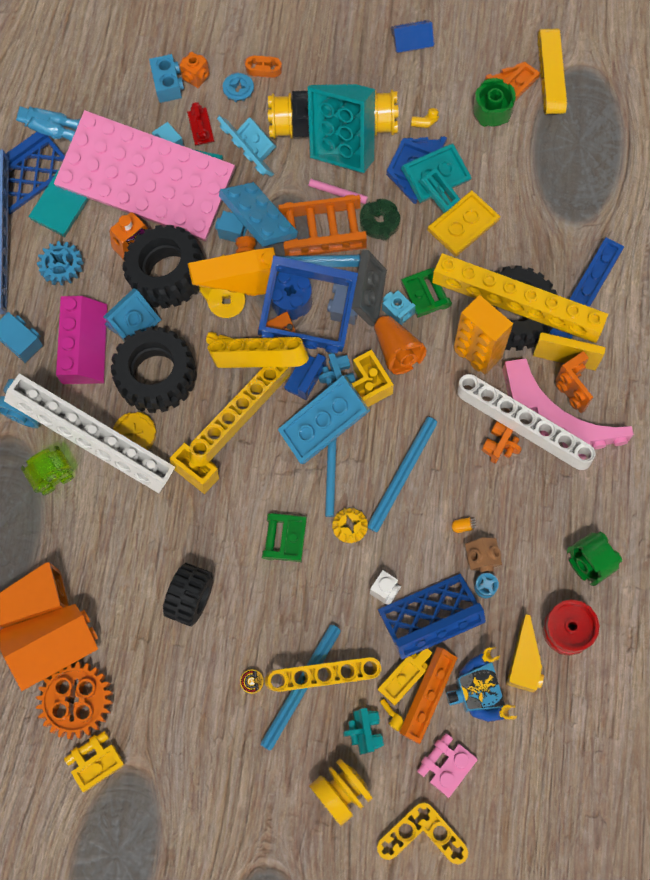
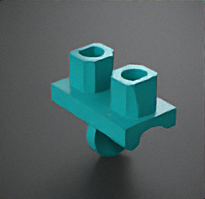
M367 708L354 711V720L348 721L349 731L343 732V736H351L352 745H358L360 755L375 752V749L383 747V736L381 734L372 735L370 727L379 724L378 711H368Z

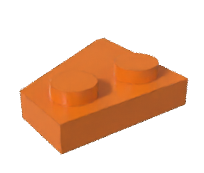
M522 62L514 67L502 69V72L493 76L488 74L485 80L500 78L504 83L511 84L516 93V101L539 78L540 72L528 63Z

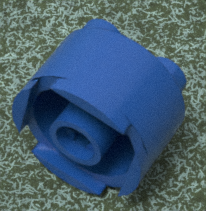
M282 272L276 276L271 305L278 316L288 312L290 319L296 320L302 315L305 316L312 307V289L308 278Z

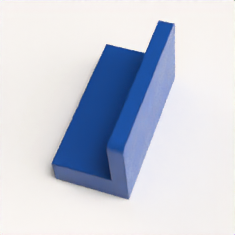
M429 20L391 26V34L394 36L395 48L398 53L434 46L432 22Z
M318 354L316 358L308 355L309 360L307 363L295 367L284 386L286 391L307 400L323 372L322 368L326 367V357Z

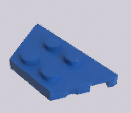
M443 136L438 140H428V137H420L419 139L403 138L387 169L386 175L414 204H417L418 199L401 167L406 163L443 148L447 137Z

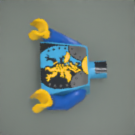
M496 647L487 648L484 653L470 659L459 671V678L456 679L458 689L446 692L449 706L462 703L465 712H470L472 717L487 722L503 720L504 718L515 720L517 716H509L508 711L510 708H516V706L505 705L493 663H489L499 660L500 655L494 658L491 657L490 652Z

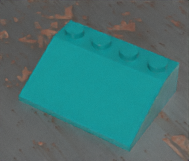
M357 84L309 85L310 158L365 173L374 161L375 89Z

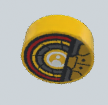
M248 670L241 676L240 685L246 693L256 694L263 688L264 679L260 672Z

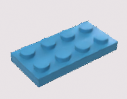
M254 182L220 189L219 197L262 247L297 238L298 231Z
M343 375L278 428V431L300 464H305L370 412V410L348 378Z

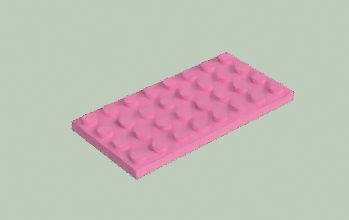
M84 110L54 184L56 187L124 212H133L138 217L162 226L174 225L175 229L177 226L184 228L193 237L206 241L222 203V199L219 197L220 189L228 188L235 165Z

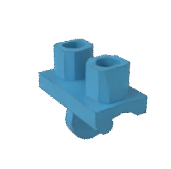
M334 353L328 354L331 371H329L327 366L322 368L323 374L319 376L320 383H327L329 387L333 384L334 380L337 381L342 376V370L350 368L347 355L336 357ZM353 373L344 375L351 384L356 382Z

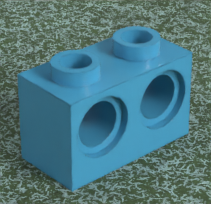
M172 54L150 58L149 61L159 103L181 99L180 90H184L182 78L177 77V74H180L178 61L174 62Z

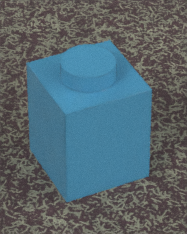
M223 211L221 218H217L215 229L218 231L220 239L236 242L238 237L246 235L247 228L234 213Z

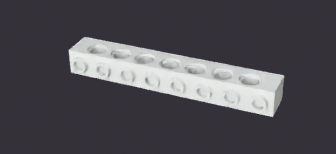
M18 374L6 392L4 402L157 493L162 490L175 469V466L21 374Z

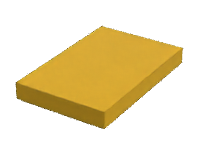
M471 190L447 212L430 224L427 230L457 257L496 224L501 216Z
M542 332L534 348L533 356L565 364L584 351L589 357L585 364L586 369L596 371L606 348Z

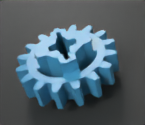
M57 241V246H53L50 243V249L43 248L44 255H38L40 261L37 262L41 276L47 282L50 280L53 285L59 281L60 285L63 286L66 280L68 283H72V277L78 278L76 272L83 271L80 265H83L84 262L80 251H77L75 245L70 247L68 242L61 245L60 241Z

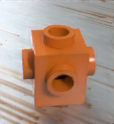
M191 51L180 62L182 79L196 88H199L210 75L207 60L202 55H197Z

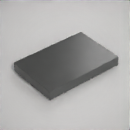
M362 250L352 309L369 326H374L380 314L387 269L369 250Z

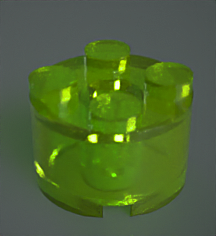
M59 446L54 447L55 451L50 452L49 449H45L35 454L26 461L28 464L26 468L22 465L21 470L35 493L41 492L43 496L48 495L55 490V485L60 482L62 484L68 483L74 478L72 475L74 469Z

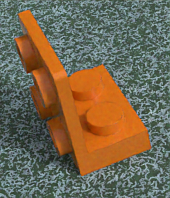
M584 351L563 364L555 379L558 390L567 395L571 406L575 410L578 409L580 413L587 409L593 399L591 393L579 380L582 376L581 372L586 368L585 364L589 359Z

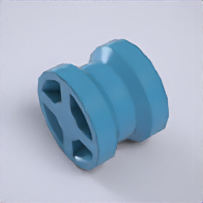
M491 573L481 574L474 584L475 593L485 599L491 598L499 587L498 579Z

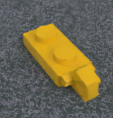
M427 648L421 651L419 655L413 654L405 658L377 690L396 706L426 672L428 665L425 662L432 655V652Z

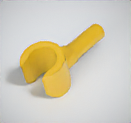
M382 699L380 701L381 705L392 717L388 724L398 732L404 721L400 715L392 710L386 700Z

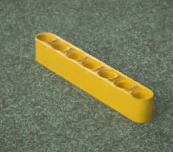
M263 367L191 442V463L198 467L208 464L290 376L292 367ZM230 421V422H232V423H231V424H226V423H224V422ZM211 436H217V437H219V438H217V439H212V438H210V437H211ZM197 451L204 452L203 454H196Z

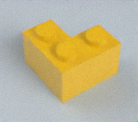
M372 350L353 359V370L359 380L352 383L367 407L393 394L394 384Z

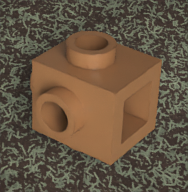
M480 538L465 544L470 570L480 571L481 574L494 571V567L502 565L501 552L496 538Z

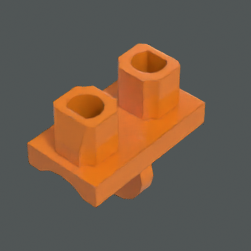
M498 421L495 423L491 434L501 438L499 443L487 438L482 448L484 453L491 456L490 461L495 464L504 448L506 449L504 456L510 458L512 453L520 454L522 450L518 445L520 440L518 437L514 436L512 441H509L513 430Z

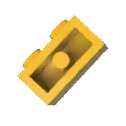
M183 443L169 458L171 465L175 466L174 471L204 495L219 480L218 468L213 462L210 461L202 467L191 463L190 447L186 443Z

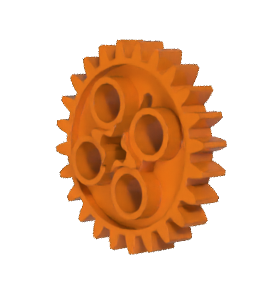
M77 661L75 668L71 664L67 666V669L63 668L59 673L51 675L52 678L50 680L47 678L43 679L47 685L46 687H38L43 692V695L36 696V699L42 701V704L36 706V709L43 710L38 718L47 719L43 726H51L50 733L54 734L58 731V737L63 738L67 732V739L70 740L73 739L75 733L78 739H82L83 732L88 736L91 735L90 728L100 729L97 724L99 721L106 723L103 714L111 713V711L106 709V705L113 704L112 701L107 700V697L111 696L113 692L106 690L111 685L110 682H102L106 676L103 673L97 676L98 668L95 667L90 671L91 665L86 663L82 669V663ZM78 679V680H79V683L77 684V687H76V685H75V680ZM68 682L69 690L61 694L60 686L62 683ZM87 683H91L93 688L91 693L84 695L83 687ZM75 697L79 698L78 702H74V704L70 703L71 699H74ZM64 705L66 707V714L59 718L57 710L60 706ZM88 707L90 710L89 716L81 719L80 711L82 708ZM74 714V721L71 722L70 718Z

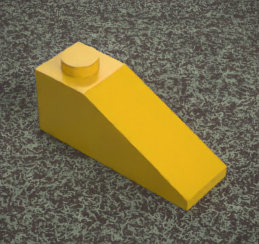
M525 614L522 618L506 685L533 693L537 688L542 687L544 674H541L542 664L531 616Z

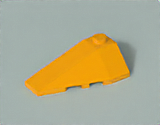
M274 248L251 250L188 263L192 285L212 289L218 288L233 293L239 292L249 296L266 294L273 255L275 256Z

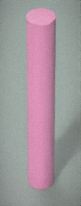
M314 179L309 181V187L340 197L360 195V203L366 204L368 201V196Z

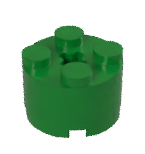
M500 78L487 79L481 83V86L476 90L473 113L481 126H500L509 122L516 99L513 86L504 83Z
M601 531L587 534L567 549V554L571 553L572 556L569 559L572 568L583 581L586 579L590 580L592 583L589 585L596 586L615 573L622 562L621 555L613 550L608 543L607 536Z

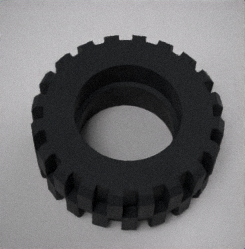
M158 225L155 226V229L151 230L148 228L144 230L145 233L142 235L138 234L135 237V241L131 242L127 247L129 251L124 254L123 259L125 262H123L122 268L125 279L131 288L137 289L152 307L157 308L161 305L162 308H170V305L174 307L181 305L180 302L184 300L187 302L191 299L190 296L192 294L196 295L199 291V286L192 285L188 263L206 260L196 239H194L190 232L185 231L184 228L177 226L175 229L174 225H166V227ZM171 256L181 258L177 267L169 274L160 277L150 276L152 268L160 260Z
M515 265L513 269L507 266L503 267L502 272L499 270L494 271L495 273L557 295L555 289L551 290L553 286L551 281H545V275L541 272L538 274L533 272V268L522 269V266ZM531 319L525 321L510 320L513 326L505 350H510L511 347H514L516 351H521L524 346H527L528 349L535 347L540 333L549 334L552 327Z
M146 327V331L141 332L140 329L134 331L135 335L132 337L128 335L124 338V344H118L116 347L118 353H114L112 356L111 373L114 384L122 398H125L130 406L135 405L136 409L142 412L145 408L149 413H156L157 409H160L161 412L168 411L167 407L170 406L176 408L179 406L178 401H185L188 398L187 391L191 392L193 390V381L196 380V365L189 346H187L186 341L182 337L178 338L177 333L173 331L167 333L165 328L159 327L158 330H154L153 327ZM163 356L173 361L172 372L160 383L148 385L140 383L135 379L138 366L150 357Z

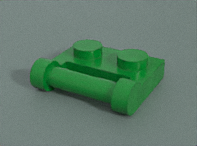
M430 268L401 279V284L409 301L416 305L415 314L417 318L440 309H447L452 305L442 286L432 283L435 268ZM426 279L430 280L434 288V291L439 299L436 302L434 301L428 289V286L425 282Z
M267 514L268 530L265 550L262 551V559L302 563L307 517ZM277 523H283L280 552L274 551Z

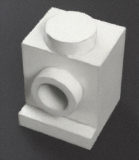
M382 570L370 589V595L389 605L401 589V586L398 585L396 578Z

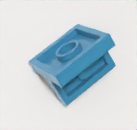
M135 288L103 316L107 321L105 323L106 327L119 335L124 342L126 336L130 335L132 337L135 335L134 331L139 329L141 332L146 331V327H155L161 321L159 316Z

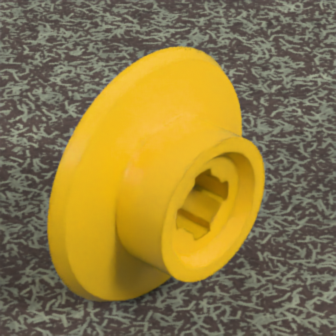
M218 288L211 289L207 302L210 310L215 315L221 318H231L238 315L244 308L245 295L244 293H233ZM223 299H230V304H223Z

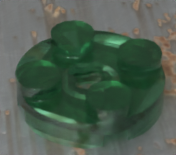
M377 199L375 202L366 203L360 211L361 230L366 231V235L372 238L388 240L390 236L396 233L400 226L401 217L397 206L386 199ZM380 216H383L384 221L377 222L375 217L379 218Z

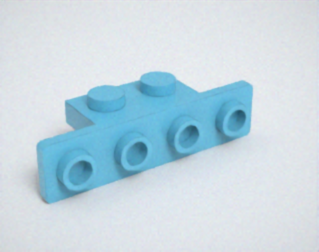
M219 115L217 119L221 123L220 128L226 134H231L233 137L231 139L237 147L244 149V156L257 164L255 168L263 176L267 174L272 177L274 173L263 160L276 148L274 142L250 117L236 130L227 119Z

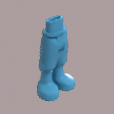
M20 106L16 121L25 123V127L54 139H61L63 137L70 142L81 118L69 119L63 113L33 108L29 106V109ZM64 126L74 129L75 131L65 129Z

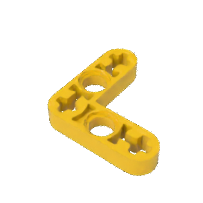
M427 803L416 805L377 844L378 854L383 859L390 860L395 858L424 831L451 863L462 864L468 857V849L433 807ZM419 808L423 810L429 809L430 812L427 814L429 819L427 821L421 819L417 823L421 825V828L417 830L415 824L408 820V818L412 815L415 820L419 816L417 811ZM402 824H409L412 827L413 833L411 837L405 839L400 836L399 827ZM437 826H443L447 831V836L442 841L436 840L433 836V830ZM394 832L397 839L404 844L399 847L398 843H396L392 847L393 854L390 855L388 852L383 854L382 850L384 847L382 843L386 842L389 844L394 840V838L390 837ZM451 836L455 839V841L451 842L456 848L462 847L463 849L461 851V859L457 857L453 859L451 857L453 852L449 846L445 850L442 848V845L446 844Z

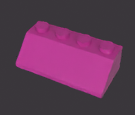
M61 296L56 376L62 384L105 383L107 338L105 323L107 321L103 316L108 313L107 304L84 296Z

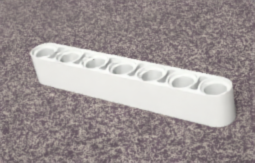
M466 374L460 378L458 396L462 400L578 470H585L590 467L595 457V450L590 444L478 377ZM469 385L473 389L467 390L463 386ZM487 396L490 397L492 400L485 401L482 399V397ZM501 408H508L511 412L505 413ZM526 419L530 424H523L520 420ZM539 431H546L549 436H543ZM559 443H566L568 445V448L561 447ZM578 454L586 455L588 460L581 459Z

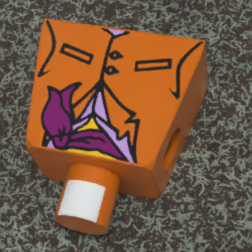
M133 212L121 216L119 222L109 230L111 247L123 259L125 252L129 251L127 248L129 244L135 241V237L138 234H144V230L148 228Z

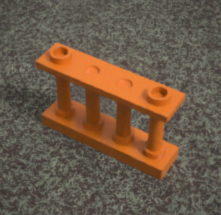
M346 195L339 198L298 203L287 202L278 205L279 211L295 229L294 217L307 215L309 238L300 240L296 238L284 241L285 256L318 255L367 248L366 231H358L355 209H360V195ZM347 210L350 233L338 234L335 212ZM327 213L330 235L319 237L317 235L315 214Z

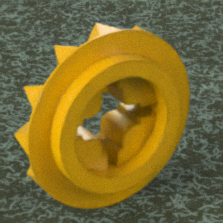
M344 508L339 513H336L332 522V528L335 536L342 542L355 543L360 541L367 533L368 522L362 511H358L355 508ZM347 517L351 522L357 523L354 525V533L348 527H344L347 524Z

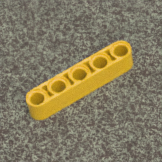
M539 29L538 51L544 114H565L567 98L560 29Z
M299 337L218 339L212 341L207 347L215 366L218 368L298 367L304 365L309 360L302 339Z
M369 657L277 669L267 673L265 685L271 691L281 692L374 679L380 674L381 665L377 659ZM368 661L373 665V671L369 675L364 672V665ZM344 665H348L351 670L347 678L341 675V668ZM321 668H325L328 672V677L325 681H321L318 678V671ZM298 671H302L305 674V681L302 684H297L294 679ZM274 674H279L282 677V684L277 688L271 684V678Z

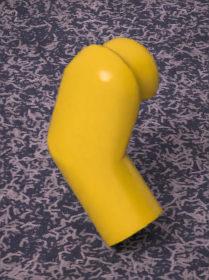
M430 108L425 117L412 116L411 126L429 128L438 121L439 111L436 108Z

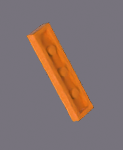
M436 648L399 734L418 744L423 739L458 659L444 648Z

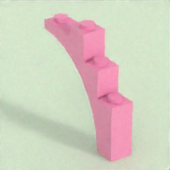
M526 358L506 361L502 370L509 397L590 444L594 449H601L609 444H614L615 446L625 445L634 435L632 426L608 427L595 425L579 420L564 412L539 388L531 374ZM539 431L541 435L549 436L546 431ZM562 442L563 448H568V445ZM578 454L583 460L587 458L584 454Z

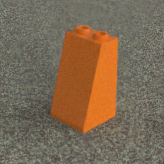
M50 562L44 563L1 591L0 629L69 606L60 570Z
M76 604L0 629V651L21 691L98 650L95 643L98 637L93 627L88 628L87 626L90 619L85 610L80 611Z

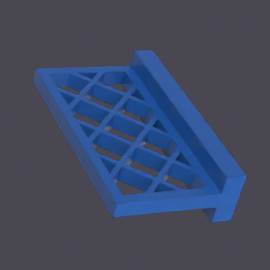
M35 132L6 153L9 158V173L13 169L21 170L20 179L9 178V182L19 183L18 192L8 191V196H17L16 203L11 207L8 206L9 215L48 187L54 177L53 174H56L58 171L54 170V162H63L65 158L64 154L47 135ZM49 144L53 149L52 156L41 155L42 149ZM36 158V167L25 166L26 160ZM40 159L51 160L50 169L39 168ZM24 171L35 172L34 181L24 180ZM38 173H50L49 179L45 182L37 181ZM22 184L33 185V191L29 194L21 193Z
M461 573L378 609L401 660L486 623L484 609L476 601ZM456 583H460L462 587L459 593L448 591L450 586ZM433 593L441 594L439 602L428 600V598ZM446 596L457 598L454 606L443 604ZM461 600L471 602L473 605L466 609L458 608ZM413 602L421 604L418 611L407 608ZM425 605L436 608L433 616L422 613ZM440 609L451 611L450 616L444 619L437 617ZM392 611L400 613L397 621L388 619L386 614ZM405 614L415 617L412 625L401 622ZM420 618L430 621L426 627L416 626ZM399 627L409 630L408 634L401 638L396 636Z

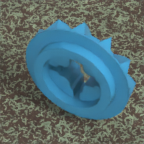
M243 73L232 74L223 82V92L228 100L233 99L235 102L242 100L244 102L245 98L251 97V93L254 91L252 79ZM240 83L242 89L236 92L235 88H237Z

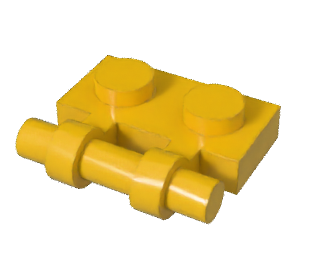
M106 731L99 735H93L89 738L90 741L81 747H75L64 758L68 766L75 761L77 762L79 767L71 771L83 793L125 766L114 745L111 744L104 749L102 743L109 739ZM95 749L97 754L86 761L84 755Z

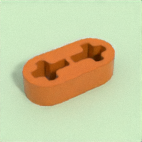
M254 55L245 60L246 72L250 76L275 78L282 73L281 61L276 57Z

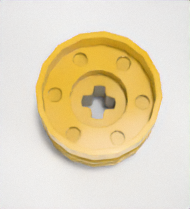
M340 758L336 763L342 770L341 773L337 774L330 767L328 769L333 780L329 782L320 775L309 787L340 826H342L353 816L348 806L351 802L362 809L364 806L357 797L361 794L367 802L373 798L369 793L367 784L355 769Z

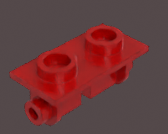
M198 102L193 103L190 108L191 111H187L195 146L214 142L206 107L202 108Z

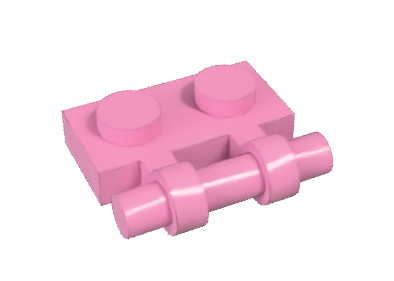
M445 733L441 740L438 739L435 742V748L428 757L425 756L422 759V765L417 772L423 777L426 776L429 770L433 772L435 776L429 783L449 798L478 759L460 744L452 751L448 745L453 738ZM443 753L448 758L439 768L435 765V762Z

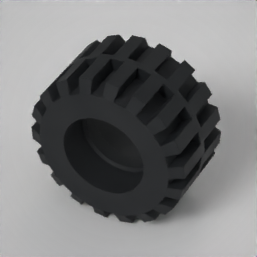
M187 562L184 563L177 570L169 585L164 600L163 615L187 626H193L200 618L209 599L213 585V573Z

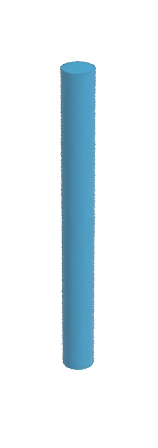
M337 438L328 445L325 517H334Z

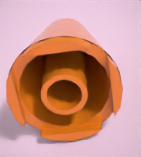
M382 316L377 319L374 329L389 371H392L395 375L404 374L413 369V364L416 362L420 364L423 361L427 350L421 341L391 316Z

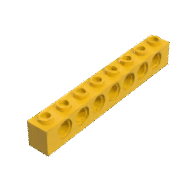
M443 253L434 270L432 281L434 284L475 299L481 295L491 305L594 343L600 337L608 314Z

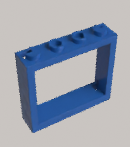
M273 255L258 335L262 336V338L299 337L306 348H324L326 352L334 354L338 353V351L342 352L345 345L358 273ZM277 272L348 286L338 341L266 327Z

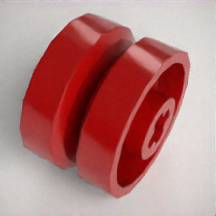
M567 600L556 605L544 619L542 631L544 639L551 649L559 654L571 656L581 653L595 642L599 634L600 625L596 613L590 606L582 601ZM568 625H571L573 629L570 630L568 628Z

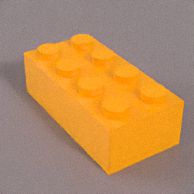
M479 295L461 312L454 343L455 352L461 358L465 357L471 362V366L476 371H481L486 375L502 359L513 323Z

